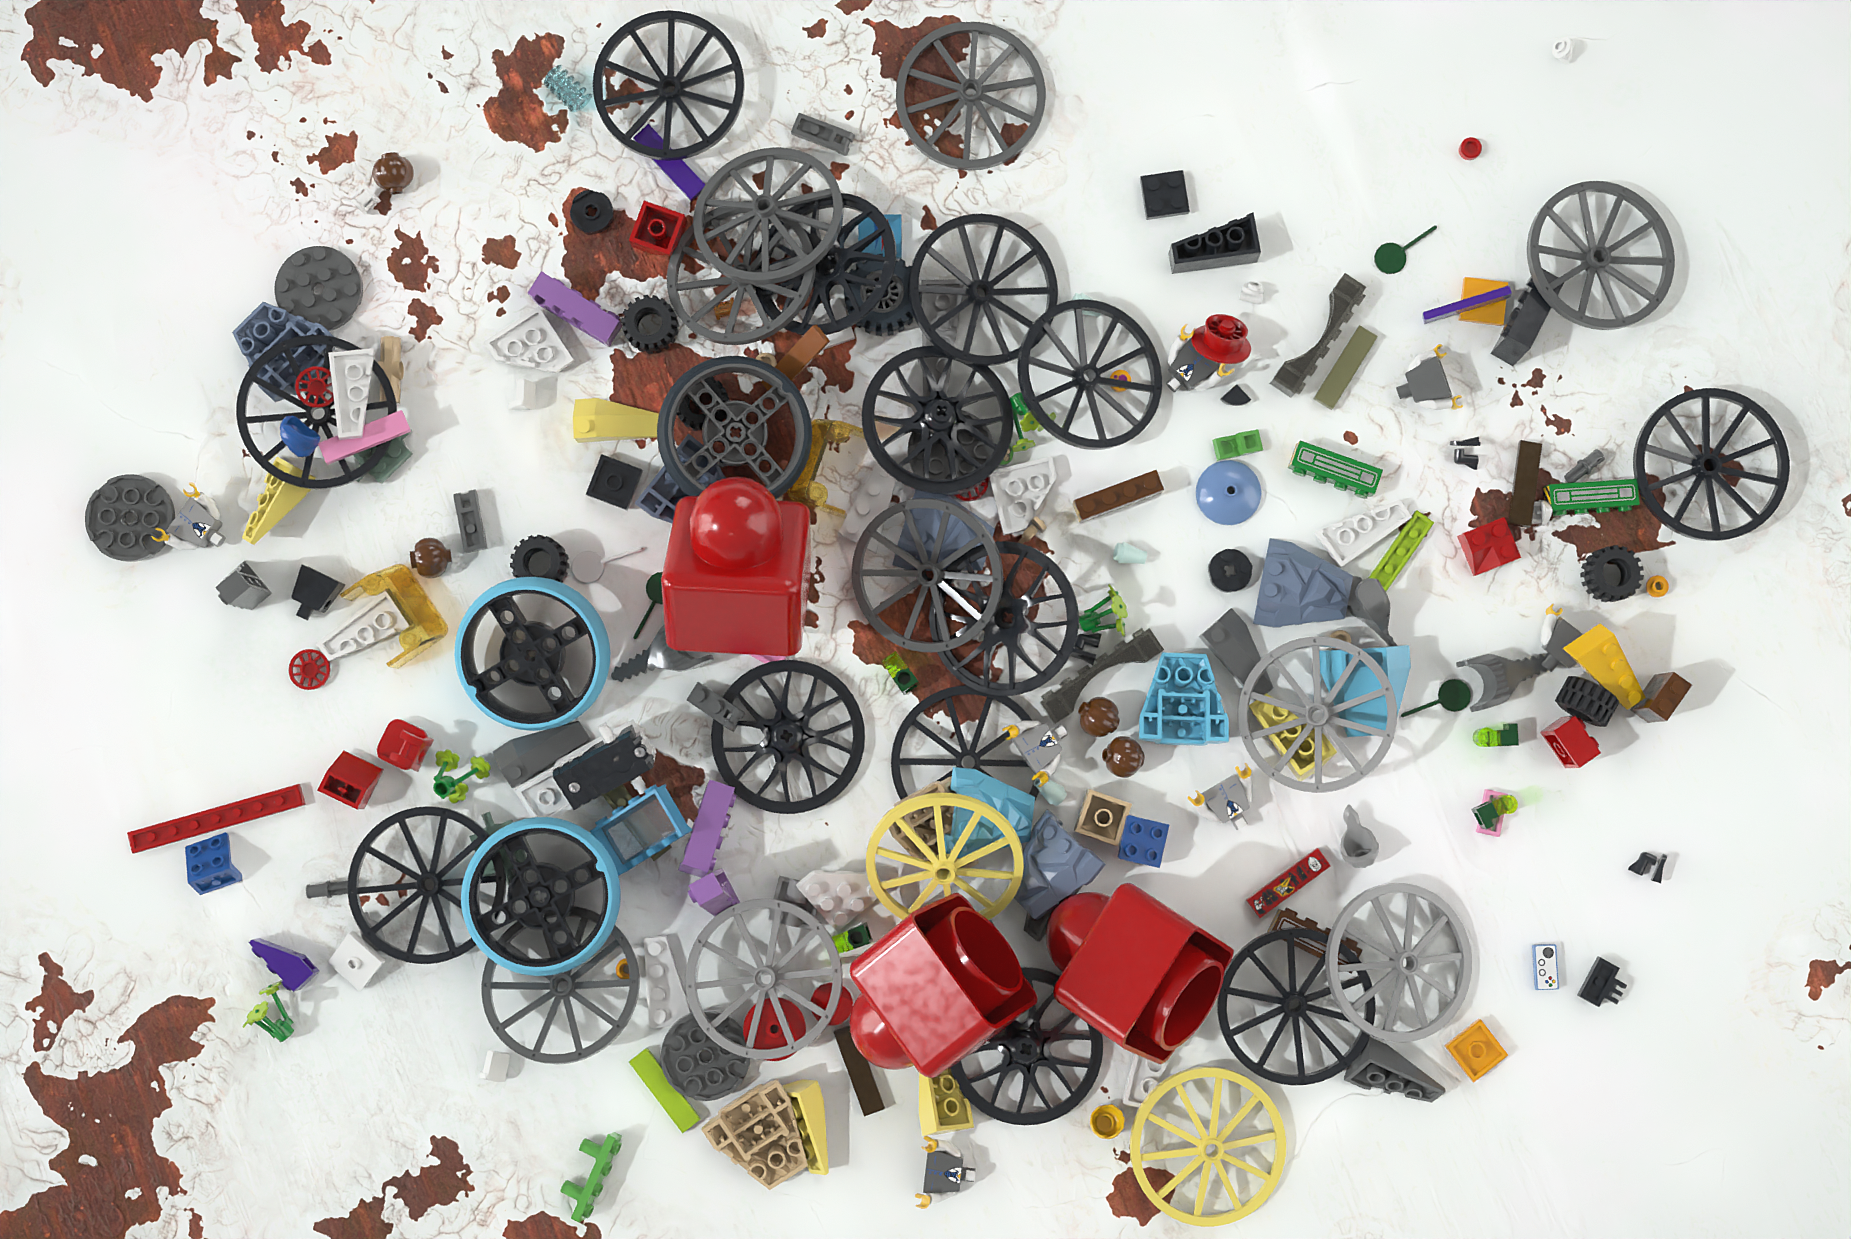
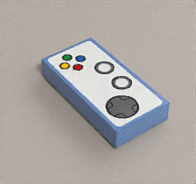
M1556 944L1532 945L1534 989L1558 990Z

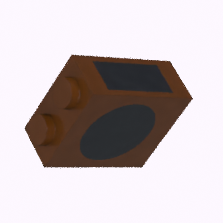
M1675 672L1655 674L1643 690L1646 698L1631 707L1630 711L1647 723L1668 721L1692 684Z

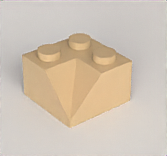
M1088 789L1073 831L1118 846L1126 816L1129 815L1132 804Z

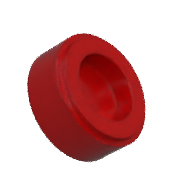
M1474 137L1464 139L1459 145V154L1465 160L1476 159L1482 151L1481 142Z

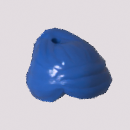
M286 416L280 424L281 439L297 457L310 456L318 446L321 439L320 435L307 427L299 418Z

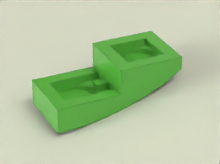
M1258 429L1212 440L1217 461L1263 451Z

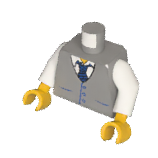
M189 482L194 491L187 492L183 488L184 494L190 498L166 530L169 534L167 535L163 529L157 527L155 529L161 531L162 536L160 538L151 537L158 542L164 540L166 544L181 550H196L198 547L206 548L209 543L220 547L226 537L218 532L223 523L219 520L220 513L216 503L202 491L198 492L195 483Z
M1021 721L1004 727L1002 731L1008 730L1010 733V737L1006 738V740L1012 739L1033 774H1035L1032 780L1039 778L1041 784L1038 787H1042L1055 772L1061 759L1060 752L1063 749L1058 741L1068 735L1065 728L1060 724L1050 730L1046 723L1041 724L1039 721Z
M1245 763V769L1240 771L1238 766L1235 767L1238 775L1233 774L1203 793L1195 790L1197 793L1195 799L1188 796V800L1196 807L1201 816L1214 823L1220 822L1224 824L1231 820L1236 830L1248 824L1242 814L1250 808L1249 804L1252 801V782L1250 777L1252 772L1247 763Z

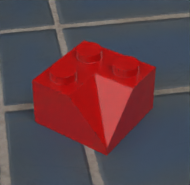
M644 200L629 242L633 248L653 255L670 256L678 246L681 236L685 231L688 223L685 214Z
M1505 517L1457 536L1473 576L1522 558Z
M1561 717L1540 732L1565 768H1581L1601 754L1598 749V742L1594 737L1588 735L1585 730L1586 725L1579 717Z

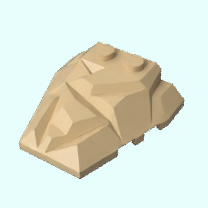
M952 776L941 782H932L896 802L893 806L896 807L909 799L925 794H956V791L950 789ZM941 805L944 837L945 834H951L954 806ZM933 806L921 808L902 816L936 856L939 855ZM896 822L888 828L891 836L912 857L931 862ZM976 859L960 868H972L979 864V861Z
M778 1079L770 1081L765 1085L759 1084L718 1111V1115L710 1119L701 1129L715 1150L719 1153L722 1151L731 1158V1162L742 1166L748 1171L747 1174L769 1190L808 1166L791 1099Z

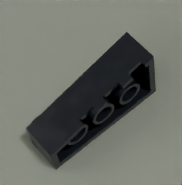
M1254 212L1247 214L1246 217L1231 220L1228 224L1208 229L1207 232L1202 234H1195L1172 243L1168 253L1172 274L1257 263L1261 249Z
M1542 268L1549 284L1559 278ZM1532 277L1527 281L1526 285L1529 287L1520 295L1517 301L1519 302L1518 306L1511 312L1509 322L1501 331V336L1490 353L1511 366H1514L1531 349L1552 308L1537 290ZM1564 283L1553 289L1557 295Z

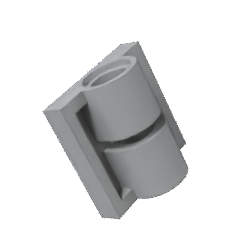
M779 876L774 900H781L799 906L815 917L817 909L796 886L800 880ZM771 909L769 920H773L775 909ZM782 911L781 924L812 930L802 919Z

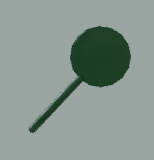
M1434 225L1404 247L1396 243L1382 244L1374 255L1376 267L1385 274L1400 272L1406 264L1405 250L1436 230L1437 226Z
M662 572L655 573L647 581L646 593L649 599L652 600V603L635 632L634 639L638 638L656 603L663 604Z
M1447 680L1439 688L1438 700L1401 714V717L1409 716L1437 704H1441L1448 711H1461L1470 703V689L1461 680Z

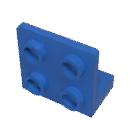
M1127 815L1118 851V859L1160 868L1169 824Z
M226 832L185 847L187 881L199 895L242 881V873L231 862L230 840Z

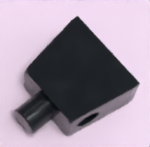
M302 564L291 596L293 600L301 603L296 615L309 620L313 610L325 613L346 584Z

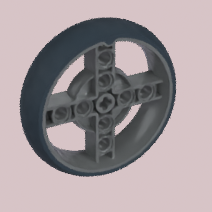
M723 356L709 359L692 367L670 388L658 416L657 441L665 468L675 483L689 496L700 495L707 486L701 484L697 479L717 462L728 466L748 464L764 482L765 487L777 499L794 485L806 466L812 445V424L804 398L785 374L761 360L744 356ZM723 373H743L762 379L770 384L772 388L752 405L739 400L722 402L704 380ZM702 394H708L712 402L709 405H703L699 397ZM688 396L706 416L702 426L704 447L683 464L675 446L674 425L679 407L684 398ZM771 399L774 403V408L766 410L762 404L763 400ZM787 403L793 415L796 438L790 461L786 468L782 470L764 450L768 440V427L765 420ZM723 411L726 414V420L718 422L714 417L715 412ZM749 413L755 414L758 419L757 423L749 424L746 421V415ZM738 428L741 431L739 433L741 437L735 436L732 438L730 436V429L736 430ZM721 442L724 445V452L720 454L714 452L712 448L713 443ZM751 444L755 447L756 452L753 456L745 454V445ZM699 456L705 457L708 461L707 467L699 468L696 465V458ZM761 461L769 463V472L764 473L760 471L759 463Z

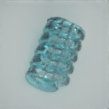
M557 65L546 75L544 80L545 87L549 88L551 93L555 94L557 99L561 100L570 112H577L583 109L592 99V94L588 93L584 96L586 88L582 87L579 89L580 82L576 81L573 83L574 76L570 75L567 77L568 70L564 69L561 71L562 65Z

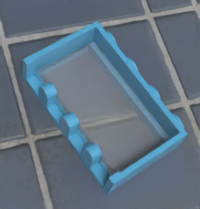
M655 784L644 791L645 796L641 798L638 795L628 801V807L624 808L621 806L611 812L612 817L609 819L607 816L595 822L597 826L590 830V833L608 851L618 876L692 831V828L687 825L667 791L666 784L657 787Z

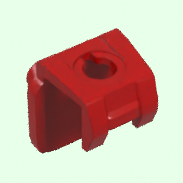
M394 719L387 725L378 743L377 755L381 760L402 770L412 769L419 772L434 739L428 737L423 729L404 720Z

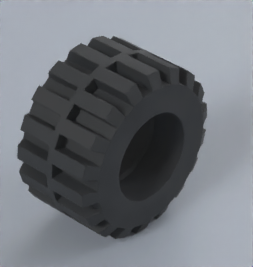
M643 295V299L637 297L635 298L636 302L632 304L630 301L628 310L624 309L623 311L624 318H621L622 330L634 348H638L639 351L643 353L647 351L648 354H653V351L661 353V349L665 348L667 350L670 348V342L674 343L676 340L674 338L675 335L678 336L679 331L677 327H679L677 316L671 305L663 298L659 299L656 295H653L652 298L648 295ZM649 314L659 315L662 318V326L659 331L652 335H644L639 332L638 326L643 317Z
M715 377L704 380L722 402L730 401L725 388L719 380L717 381ZM686 396L679 407L677 416L686 427L692 428L693 431H702L706 416L693 413L689 408L691 399ZM717 411L714 417L718 422H722L723 419H726V414L723 411Z
M531 535L527 536V540L522 539L519 541L521 544L514 547L516 551L510 556L513 559L512 563H510V568L513 569L512 574L514 577H542L561 583L564 582L562 579L567 577L568 573L566 570L567 568L569 569L570 564L567 562L569 559L568 554L565 553L566 550L560 543L543 535L535 537ZM539 551H545L551 557V566L545 574L535 576L529 570L530 558Z
M1613 545L1592 552V555L1587 556L1585 559L1587 562L1582 564L1581 568L1584 569V572L1580 573V578L1584 577L1585 580L1581 582L1582 586H1587L1586 592L1588 594L1593 593L1592 598L1596 600L1601 599V602H1616L1629 598L1628 596L1634 595L1636 593L1635 590L1641 587L1642 584L1639 581L1644 579V575H1640V571H1644L1643 566L1638 564L1641 562L1640 558H1634L1635 552L1632 550L1627 552V547L1624 546L1618 547V545ZM1607 562L1614 563L1620 570L1621 579L1616 587L1608 584L1604 579L1603 568Z
M1568 676L1555 699L1558 706L1570 715L1576 716V718L1579 717L1582 721L1599 727H1606L1620 703L1616 696L1604 687L1578 676Z

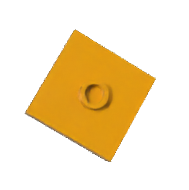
M1464 277L1461 300L1508 286V282ZM1506 299L1460 313L1459 321L1502 326L1504 325Z
M1479 1018L1444 1045L1473 1083L1508 1056L1504 1048Z

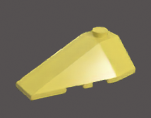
M599 398L575 399L573 411L574 439L578 443L657 438L659 414Z
M276 457L273 462L275 467L293 476L302 477L303 470ZM267 473L264 483L267 484L263 494H259L256 500L259 507L257 511L251 514L242 538L255 545L311 489L290 485ZM310 474L309 479L315 480L316 477Z
M1256 700L1249 705L1250 710L1263 729L1299 718L1289 710ZM1307 723L1268 735L1281 757L1285 755L1307 726ZM1315 728L1286 764L1298 781H1303L1315 773ZM1322 733V766H1324L1337 751Z
M950 1068L934 1078H928L919 1073V1117L922 1136L945 1134L974 1128L970 1103L967 1098H964Z
M802 1079L782 1085L791 1099L808 1163L807 1168L811 1174L827 1175L829 1169L825 1109L818 1081Z

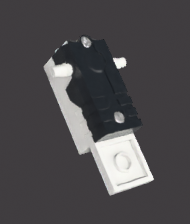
M633 719L613 730L608 727L606 722L598 726V729L601 731V737L556 760L554 767L515 788L516 794L532 818H555L572 808L576 810L582 804L585 805L592 799L594 800L600 797L601 794L604 795L628 781H631V784L638 790L639 794H643L647 788L640 775L654 767L655 754L657 753L654 746L649 744L648 738L644 736L643 728L638 727Z

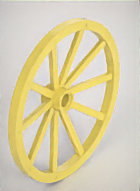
M925 794L897 805L876 825L867 846L866 872L870 886L879 901L902 920L913 911L918 910L938 884L943 885L945 897L951 895L950 883L952 882L986 907L978 913L987 920H990L1012 901L1023 877L1022 845L1010 822L990 805L961 794ZM941 805L957 806L974 811L973 816L950 854H947L945 850ZM933 806L939 855L936 856L902 816L921 808ZM981 816L993 822L1005 835V837L955 860ZM896 822L931 862L879 847L878 844L887 829ZM1007 844H1010L1013 851V872L960 868ZM875 854L924 868L927 871L881 882L876 869ZM959 876L1008 879L1010 882L1002 895L992 903ZM933 878L909 909L897 902L886 890Z
M1195 1067L1180 1071L1166 1078L1144 1099L1131 1128L1130 1159L1140 1187L1151 1202L1162 1212L1173 1219L1194 1226H1222L1238 1221L1254 1212L1267 1200L1275 1189L1285 1164L1286 1136L1283 1122L1276 1106L1270 1097L1252 1080L1225 1068ZM1215 1077L1209 1135H1207L1181 1083L1196 1078ZM1223 1079H1227L1244 1086L1253 1095L1216 1137ZM1173 1087L1176 1088L1201 1137L1200 1139L1150 1112L1156 1102ZM1260 1100L1269 1114L1274 1132L1223 1142ZM1146 1118L1197 1147L1140 1153L1141 1133ZM1275 1139L1274 1161L1269 1174L1224 1152V1150ZM1210 1144H1215L1214 1151L1209 1154L1206 1153V1147ZM1198 1155L1157 1193L1149 1184L1141 1162ZM1221 1159L1266 1180L1259 1191L1243 1205L1240 1204L1221 1164ZM1204 1161L1193 1214L1181 1211L1162 1199ZM1214 1163L1235 1209L1216 1215H1201L1211 1165Z

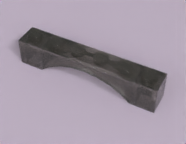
M1346 273L1342 275L1329 294V318L1320 340L1308 352L1297 358L1285 361L1269 384L1290 398L1295 393L1298 395L1301 393L1306 385L1303 381L1307 375L1311 377L1318 368L1315 363L1319 357L1323 359L1330 350L1327 347L1331 340L1335 342L1342 332L1339 327L1343 322L1348 323L1354 314L1351 311L1354 305L1359 306L1366 295L1363 294L1366 289L1365 285Z
M1143 628L1132 634L1134 639L1128 643L1123 640L1114 646L1115 652L1109 656L1105 652L1095 659L1097 664L1091 668L1089 665H1086L1077 671L1078 677L1073 680L1068 677L1059 684L1061 687L1059 690L1053 692L1051 689L1041 696L1043 700L1039 704L1053 725L1074 711L1080 693L1098 673L1119 664L1146 663L1162 652L1164 648L1149 628L1146 631Z

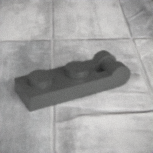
M798 113L791 130V135L836 151L843 156L848 155L850 150L848 146L855 137L852 132L802 113ZM837 136L842 138L840 144L835 142Z
M476 489L470 490L466 494H461V492L453 494L464 553L488 549ZM470 502L471 507L464 508V503Z
M697 682L687 698L688 702L732 732L736 730V724L739 719H742L745 715L744 711L700 682ZM730 711H731L732 715H731V717H730L729 720H728V719H727V716L729 715V713H730Z

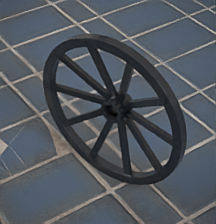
M666 10L651 12L624 24L608 39L602 48L593 73L594 101L607 130L619 143L630 151L656 160L686 159L699 155L715 146L735 124L744 99L745 81L743 68L730 40L709 21L682 11ZM668 22L667 75H664L636 32L637 30L652 24ZM675 22L697 27L705 31L706 34L677 75L674 76ZM629 35L658 76L659 81L609 61L615 49ZM713 37L724 48L732 64L682 81ZM609 68L657 89L604 100L603 77L605 69ZM733 71L735 73V94L732 103L683 90ZM669 86L675 87V90L672 92L665 91ZM658 97L625 134L614 124L606 107ZM681 97L725 109L729 112L721 125L707 136ZM666 101L663 149L648 147L632 140L631 138ZM673 103L677 104L702 141L684 148L670 149Z
M980 213L951 219L936 228L925 239L912 261L908 279V294L911 310L919 328L936 348L947 356L966 364L995 366L1017 359L1020 347L1009 352L989 303L1027 328H1030L1034 322L993 296L1047 295L1046 312L1057 305L1058 285L1055 270L1047 252L1028 230L1004 217ZM982 224L997 227L981 279L965 229L967 225ZM958 228L972 280L931 247L941 236ZM1006 230L1021 239L1031 251L994 279L988 281L1003 231ZM926 254H929L968 288L919 285L920 269ZM1032 257H1037L1044 272L1047 287L994 289L995 285ZM977 288L984 290L985 297L978 295ZM919 293L968 296V298L933 324H930L921 306ZM973 303L962 351L946 342L935 330ZM981 305L1002 352L1000 355L983 356L970 353ZM1054 318L1047 322L1050 326ZM1042 328L1035 337L1031 349L1045 336L1046 333Z
M1077 299L1060 303L1047 310L1035 320L1021 343L1018 354L1017 374L1022 396L1037 422L1058 440L1086 450L1111 449L1139 435L1154 417L1162 393V372L1157 352L1142 327L1132 317L1115 306L1089 299ZM1082 310L1097 312L1112 318L1089 364L1087 362ZM1070 311L1075 313L1080 364L1047 323L1052 318ZM1120 323L1133 335L1140 348L1097 368L1096 364L1117 324ZM1041 328L1074 370L1030 356L1032 344ZM1144 353L1149 366L1151 385L1101 377V374ZM1029 364L1070 377L1072 381L1035 396L1030 381ZM1084 374L1088 377L1089 381L1084 378ZM1098 384L1149 392L1148 404L1139 420L1136 419ZM1075 387L1077 389L1063 426L1060 427L1046 414L1039 403ZM1084 391L1099 439H1088L1068 432ZM1093 391L1133 427L1120 436L1107 439Z
M305 335L282 341L265 351L256 359L245 374L240 385L236 403V418L240 436L254 460L272 476L285 483L306 489H331L347 485L369 473L385 456L393 439L376 445L377 449L373 455L357 469L351 471L344 458L338 462L345 475L331 479L311 480L309 475L315 450L310 456L305 458L302 477L300 478L278 469L269 462L287 446L283 440L263 456L251 437L248 424L282 421L286 416L307 419L303 422L307 427L313 425L312 430L316 433H319V429L322 427L327 439L334 437L328 426V423L337 427V421L332 417L336 415L335 408L330 409L334 405V401L326 407L312 408L257 376L270 361L284 353L297 378L301 370L290 351L294 348L310 345L326 346L323 368L329 371V352H333L334 347L344 351L361 350V348L332 336ZM373 360L372 371L380 381L387 401L367 403L366 411L388 408V415L397 412L393 388L384 370ZM322 371L321 378H323L324 376L327 375V374L324 373L323 371ZM253 383H256L305 410V412L247 417V401ZM300 384L302 389L308 388V385ZM313 395L308 400L310 403L314 404L315 398ZM319 397L317 404L324 403V401ZM316 409L324 410L325 414L321 419L313 418V412Z
M1702 388L1687 391L1673 397L1659 406L1649 416L1641 428L1635 443L1633 473L1634 479L1637 480L1641 499L1659 522L1670 530L1691 539L1723 541L1753 531L1775 512L1787 489L1790 459L1787 444L1779 426L1763 407L1750 398L1734 391L1719 388ZM1710 398L1725 400L1742 407L1710 453ZM1694 399H1701L1702 453L1671 412V409L1677 405ZM1748 412L1763 425L1770 436V439L1721 458L1718 457ZM1663 416L1666 417L1695 459L1647 444L1654 427ZM1774 445L1777 457V478L1723 467L1722 464ZM1645 452L1690 465L1692 469L1648 485L1645 472ZM1704 462L1710 465L1709 471L1704 468ZM1718 473L1775 485L1767 504L1757 513ZM1695 475L1696 478L1674 517L1670 516L1660 506L1651 491ZM1703 479L1712 531L1698 530L1680 522ZM1712 479L1751 518L1749 522L1735 529L1721 531Z
M967 685L946 688L928 696L917 704L905 717L893 743L891 773L900 800L908 796L902 782L900 765H944L964 768L962 766V759L965 756H971L975 762L971 769H976L990 777L992 776L980 768V766L1029 767L1025 760L980 759L1004 742L1006 738L1010 737L1009 731L1003 733L977 753L975 751L993 700L1008 707L1021 721H1032V719L1020 705L1008 696L986 694ZM978 695L987 697L969 750L965 743L952 696ZM945 699L961 752L916 720V718L932 704ZM910 726L916 727L955 756L956 759L900 758L902 744ZM953 769L937 781L941 782L951 777ZM1033 781L1029 795L1034 796L1036 801L1040 791L1034 786Z
M430 806L400 811L377 824L357 848L348 874L347 890L349 905L353 918L363 935L385 954L395 959L415 964H433L448 961L463 955L477 946L471 937L465 943L456 947L438 894L462 909L461 900L442 887L462 885L464 878L442 880V878L481 843H484L490 837L488 832L476 821L458 811ZM426 815L440 816L429 871L407 825L406 819ZM451 819L467 827L477 838L437 873L447 821ZM399 823L421 874L373 848L372 844L387 829ZM500 851L492 858L495 876H483L481 883L496 882V892L491 910L504 904L506 895V871ZM369 853L417 882L359 887V876L365 856ZM428 878L434 881V888L431 891L425 887V881ZM417 889L416 892L373 927L370 925L363 912L359 894ZM423 896L407 951L391 945L378 935L377 932ZM431 897L449 951L437 954L414 953ZM497 911L495 913L496 921L498 920L501 911Z
M1301 927L1282 928L1267 932L1242 947L1224 971L1223 983L1217 997L1219 1026L1227 1045L1236 1058L1256 1075L1275 1083L1292 1086L1315 1084L1339 1074L1360 1055L1370 1035L1360 1030L1350 1049L1342 1055L1306 1013V1011L1350 1022L1342 1012L1308 1004V1002L1331 994L1330 988L1327 987L1305 995L1325 965L1326 950L1297 991L1294 938L1312 939L1327 944L1329 938L1328 934L1321 931ZM1287 939L1289 991L1282 986L1254 953L1256 950L1271 942ZM1340 942L1338 952L1350 964L1362 963L1346 945ZM1249 957L1281 993L1282 997L1233 988L1230 985L1239 967ZM1366 970L1356 971L1357 977L1340 982L1343 990L1361 984L1365 993L1372 987L1371 979ZM1228 994L1280 1004V1006L1230 1029L1227 1016ZM1375 995L1365 1003L1363 1019L1371 1025H1374ZM1298 999V1007L1294 1009L1289 1008L1290 1001ZM1284 1013L1256 1063L1243 1052L1233 1036ZM1290 1017H1292L1298 1074L1279 1073L1264 1067ZM1299 1017L1306 1022L1338 1059L1336 1062L1319 1071L1305 1074Z

